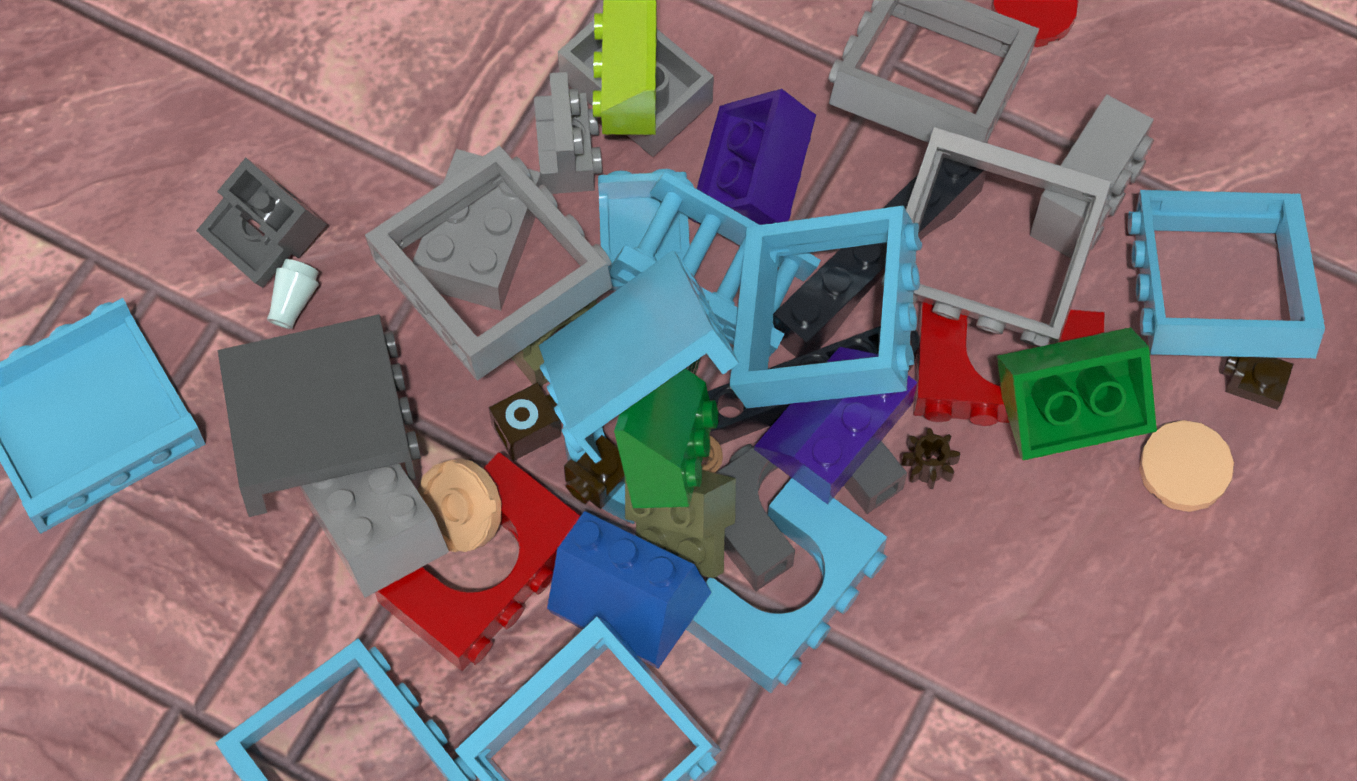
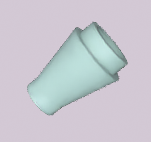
M285 259L282 268H276L271 307L267 320L279 327L293 329L296 319L319 285L316 281L319 272L302 262Z

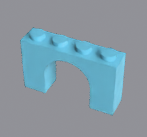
M793 478L790 479L769 505L768 516L784 535L805 549L816 561L822 576V587L818 594L806 606L796 611L783 614L768 613L754 608L715 578H709L706 584L712 593L686 629L769 693H772L780 682L787 686L793 680L803 664L798 660L809 646L814 650L820 646L831 630V626L827 624L837 610L842 614L847 612L860 591L855 589L865 575L872 579L882 568L888 557L884 554L887 536L835 498L827 505Z

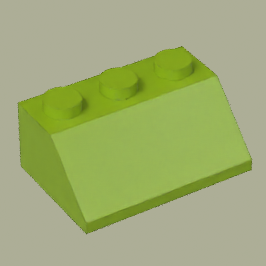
M603 0V13H595L594 39L603 40L602 51H594V78H602V90H593V117H601L602 134L656 135L657 0Z

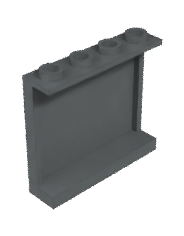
M379 314L217 350L239 489L249 517L267 513L264 494L403 462H405L409 479H416L412 460L421 459L415 431L406 433L404 427L413 424L408 398H398L397 392L406 390L400 363L393 365L390 363L391 358L398 357L392 330L383 332Z

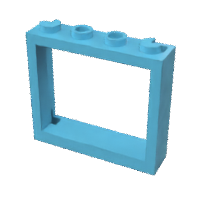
M1140 190L1136 211L1128 212V233L1136 237V241H1133L1132 266L1140 269V274L1137 275L1136 299L1137 301H1144V308H1142L1140 315V332L1142 336H1148L1150 355L1316 359L1325 331L1301 194ZM1154 231L1275 233L1291 321L1166 318Z
M904 206L747 227L733 349L739 364L731 369L730 387L746 408L907 391L909 365H914L910 335L911 331H915L917 327L913 292L918 290L920 286L919 270L916 265V251L921 250L922 242L918 237L919 224L913 223ZM887 242L879 357L768 369L779 256Z
M596 617L455 751L480 781H510L491 758L608 648L697 747L662 781H690L691 779L693 781H700L714 769L717 762L713 758L722 749L608 622Z
M356 639L215 743L241 781H268L246 752V749L360 667L447 781H474L477 779L473 771L460 756L452 760L442 747L448 741L432 719L424 723L414 709L419 706V703L403 682L395 686L389 679L386 672L391 668L380 651L375 646L367 650L359 639Z

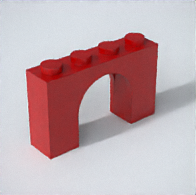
M922 302L918 320L920 340L916 358L915 381L918 383L914 396V416H924L925 419L932 422L964 419L970 420L971 423L979 426H991L997 422L1010 423L1002 399L1001 386L984 379L974 369L969 360L966 347L968 316L960 314L959 320L945 318L932 312L934 305ZM1070 309L1060 342L1104 333L1105 312Z
M500 452L483 469L489 474L499 493L501 500L500 525L512 534L519 546L518 559L511 573L501 583L490 589L480 592H462L444 585L421 567L375 592L380 605L462 672L471 662L476 665L484 659L492 648L493 642L491 639L502 627L507 630L517 622L524 611L522 605L533 593L539 595L550 585L557 549L580 518L579 514Z

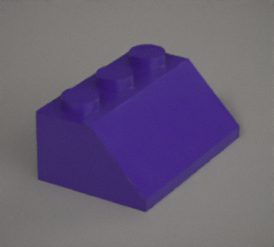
M782 88L720 105L696 189L759 225L789 221L806 152L811 140L816 114ZM688 217V218H689L690 220H692L693 222L699 223L698 221L692 219L691 217Z
M839 347L827 362L879 357V355ZM908 376L907 391L792 403L754 446V450L828 505L913 404L918 382Z

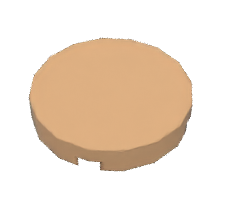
M1182 420L1165 424L1157 432L1152 433L1141 452L1139 470L1146 489L1151 495L1154 493L1157 498L1161 499L1162 504L1171 509L1191 512L1208 508L1224 494L1232 480L1234 461L1229 446L1216 431L1202 423Z
M456 458L434 465L423 475L417 491L433 513L449 551L467 552L485 546L495 536L501 522V500L497 487L486 470L473 461Z

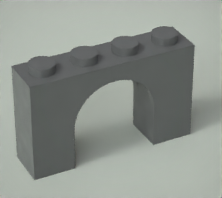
M881 441L844 486L865 513L869 514L904 489L907 472ZM748 444L739 449L730 458V464L716 472V474L736 478L735 523L725 528L724 551L753 589L758 591L793 566L795 549L767 515L758 495L763 481L778 467L755 451L751 444Z

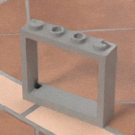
M874 0L871 12L865 11L857 30L858 37L851 35L845 46L842 56L844 61L837 59L831 69L828 79L834 83L829 104L928 143L934 127L987 143L1029 62L1039 28L965 0ZM891 15L1005 58L976 114L859 70Z
M934 127L906 209L913 223L919 224V228L943 158L1090 203L1050 325L920 284L918 290L913 292L914 306L918 300L934 305L932 312L945 318L959 320L960 314L978 319L976 326L992 333L1003 334L1004 328L1021 333V341L1036 347L1048 345L1049 342L1053 344L1059 343L1110 193L1111 181ZM884 273V276H883V279H882V282H881L882 285H883V288H884L885 273Z
M500 145L365 234L373 260L477 381L612 288L608 266L612 263L603 248L598 244L591 246L584 238L583 229L578 221L571 214L564 216L557 209V202L551 192L544 185L537 187L531 180L530 172L522 160L517 156L511 159ZM502 182H505L581 267L477 337L402 249Z

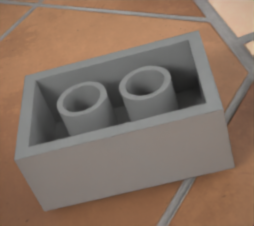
M594 20L558 51L559 72H567L568 85L572 89L578 88V93H586L587 102L592 106L593 90H602V78H594L593 71L594 51H602L603 40L594 39ZM658 29L656 44V135H627L652 157L713 102L714 76Z
M1107 94L1061 164L1063 167L1111 181L1110 193L1091 250H1093L1105 227L1102 225L1108 215L1113 217L1119 209L1126 195L1124 190L1128 183L1134 184L1146 163L1145 157L1154 142V139L1148 136L1154 119ZM1045 189L1040 199L1030 236L1072 259L1090 203Z
M456 149L444 182L483 156ZM528 169L531 180L537 187H540L542 185L541 172ZM502 182L423 235L414 256L413 264L440 294L501 311L536 216L506 183Z
M400 464L300 486L313 515L364 598L449 552L433 513Z

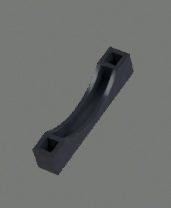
M943 158L919 228L918 237L920 240L942 224L954 219L982 191L987 171ZM917 176L883 208L904 206L907 209ZM887 242L841 248L773 313L772 323L774 328L784 333L780 344L797 358L820 349L831 339L862 298L884 275Z

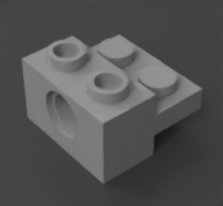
M567 72L550 73L551 95L534 97L542 185L551 194L595 191L594 174L602 173L600 147L591 148L590 135H599L597 117H593V109H588L587 94L578 93V88L569 89Z

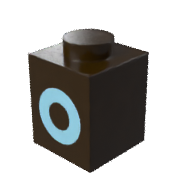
M538 382L489 407L491 425L512 461L561 437L560 419L554 410L557 403L550 394L545 396Z

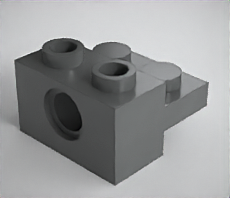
M245 157L217 191L223 199L196 231L255 284L263 288L276 273V268H280L284 260L291 254L299 258L327 224L270 174ZM251 218L255 222H257L260 225L259 229L263 233H265V235L260 233L254 226H252L248 222V220Z

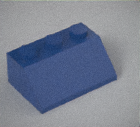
M584 511L557 549L547 609L550 613L582 630L596 617L603 619L614 628L642 661L659 669L712 592L694 564Z

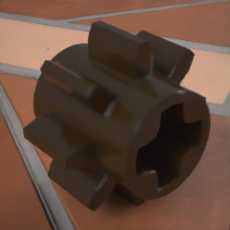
M928 428L926 435L920 439L912 435L909 437L907 447L911 452H906L902 455L901 465L911 466V483L920 480L928 483L930 489H934L935 482L941 478L949 482L952 481L954 470L950 465H955L959 462L960 452L950 451V434L942 437L933 434L932 429Z

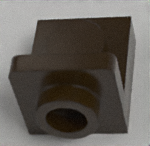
M1228 356L1223 369V374L1230 376L1225 392L1278 410L1294 364L1273 357Z
M603 435L595 441L601 457L599 462L595 463L585 452L577 462L570 459L564 465L565 482H567L565 486L570 494L583 504H587L590 501L600 510L625 484V474L618 447Z

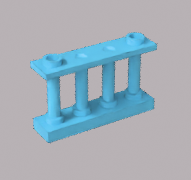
M664 171L650 192V195L661 200L662 203L638 247L632 248L626 244L614 259L609 269V274L626 284L656 263L654 255L677 211L701 223L682 260L693 276H695L716 233L721 234L740 245L717 292L711 293L703 287L701 288L728 342L734 345L738 307L735 306L733 299L741 285L747 227L758 226L759 224L697 190L685 177L671 175ZM811 252L779 256L774 312L780 307L794 277L804 282L818 267L821 260L813 256ZM773 323L769 357L777 350L784 336V333L774 328Z

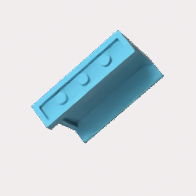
M674 250L538 345L544 363L539 367L550 383L547 386V390L557 403L554 410L565 426L561 429L562 433L577 453L585 450L595 463L599 462L601 457L592 433L707 353L722 374H725L739 364L700 284Z
M123 298L114 303L108 302L99 305L91 312V315L74 324L59 326L52 331L49 337L32 346L26 345L17 348L7 359L0 362V462L18 493L24 509L40 534L206 445L198 426L183 405Z

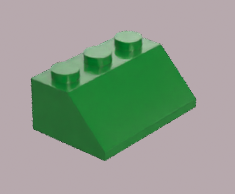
M1131 327L997 356L1002 399L1020 458L1023 461L1157 432L1150 350L1146 342Z
M686 368L619 414L614 433L633 508L689 507L694 488L701 485V463L703 457H708L710 453L709 435L711 429H716L718 425V407L715 400H709L706 382Z

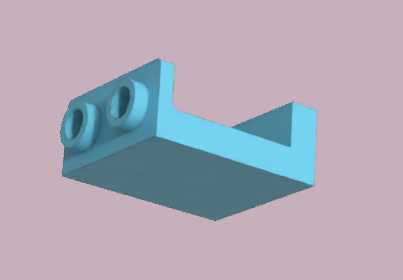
M659 169L652 173L632 174L628 171L620 170L611 172L608 175L598 176L601 247L608 255L611 263H613L625 244L632 248L639 246L662 203L661 200L650 195V192L663 172L666 171L671 175H680L687 179L686 172ZM677 211L654 255L656 262L673 250L683 260L690 246L688 216L684 213ZM610 276L612 284L610 290H618L625 285Z

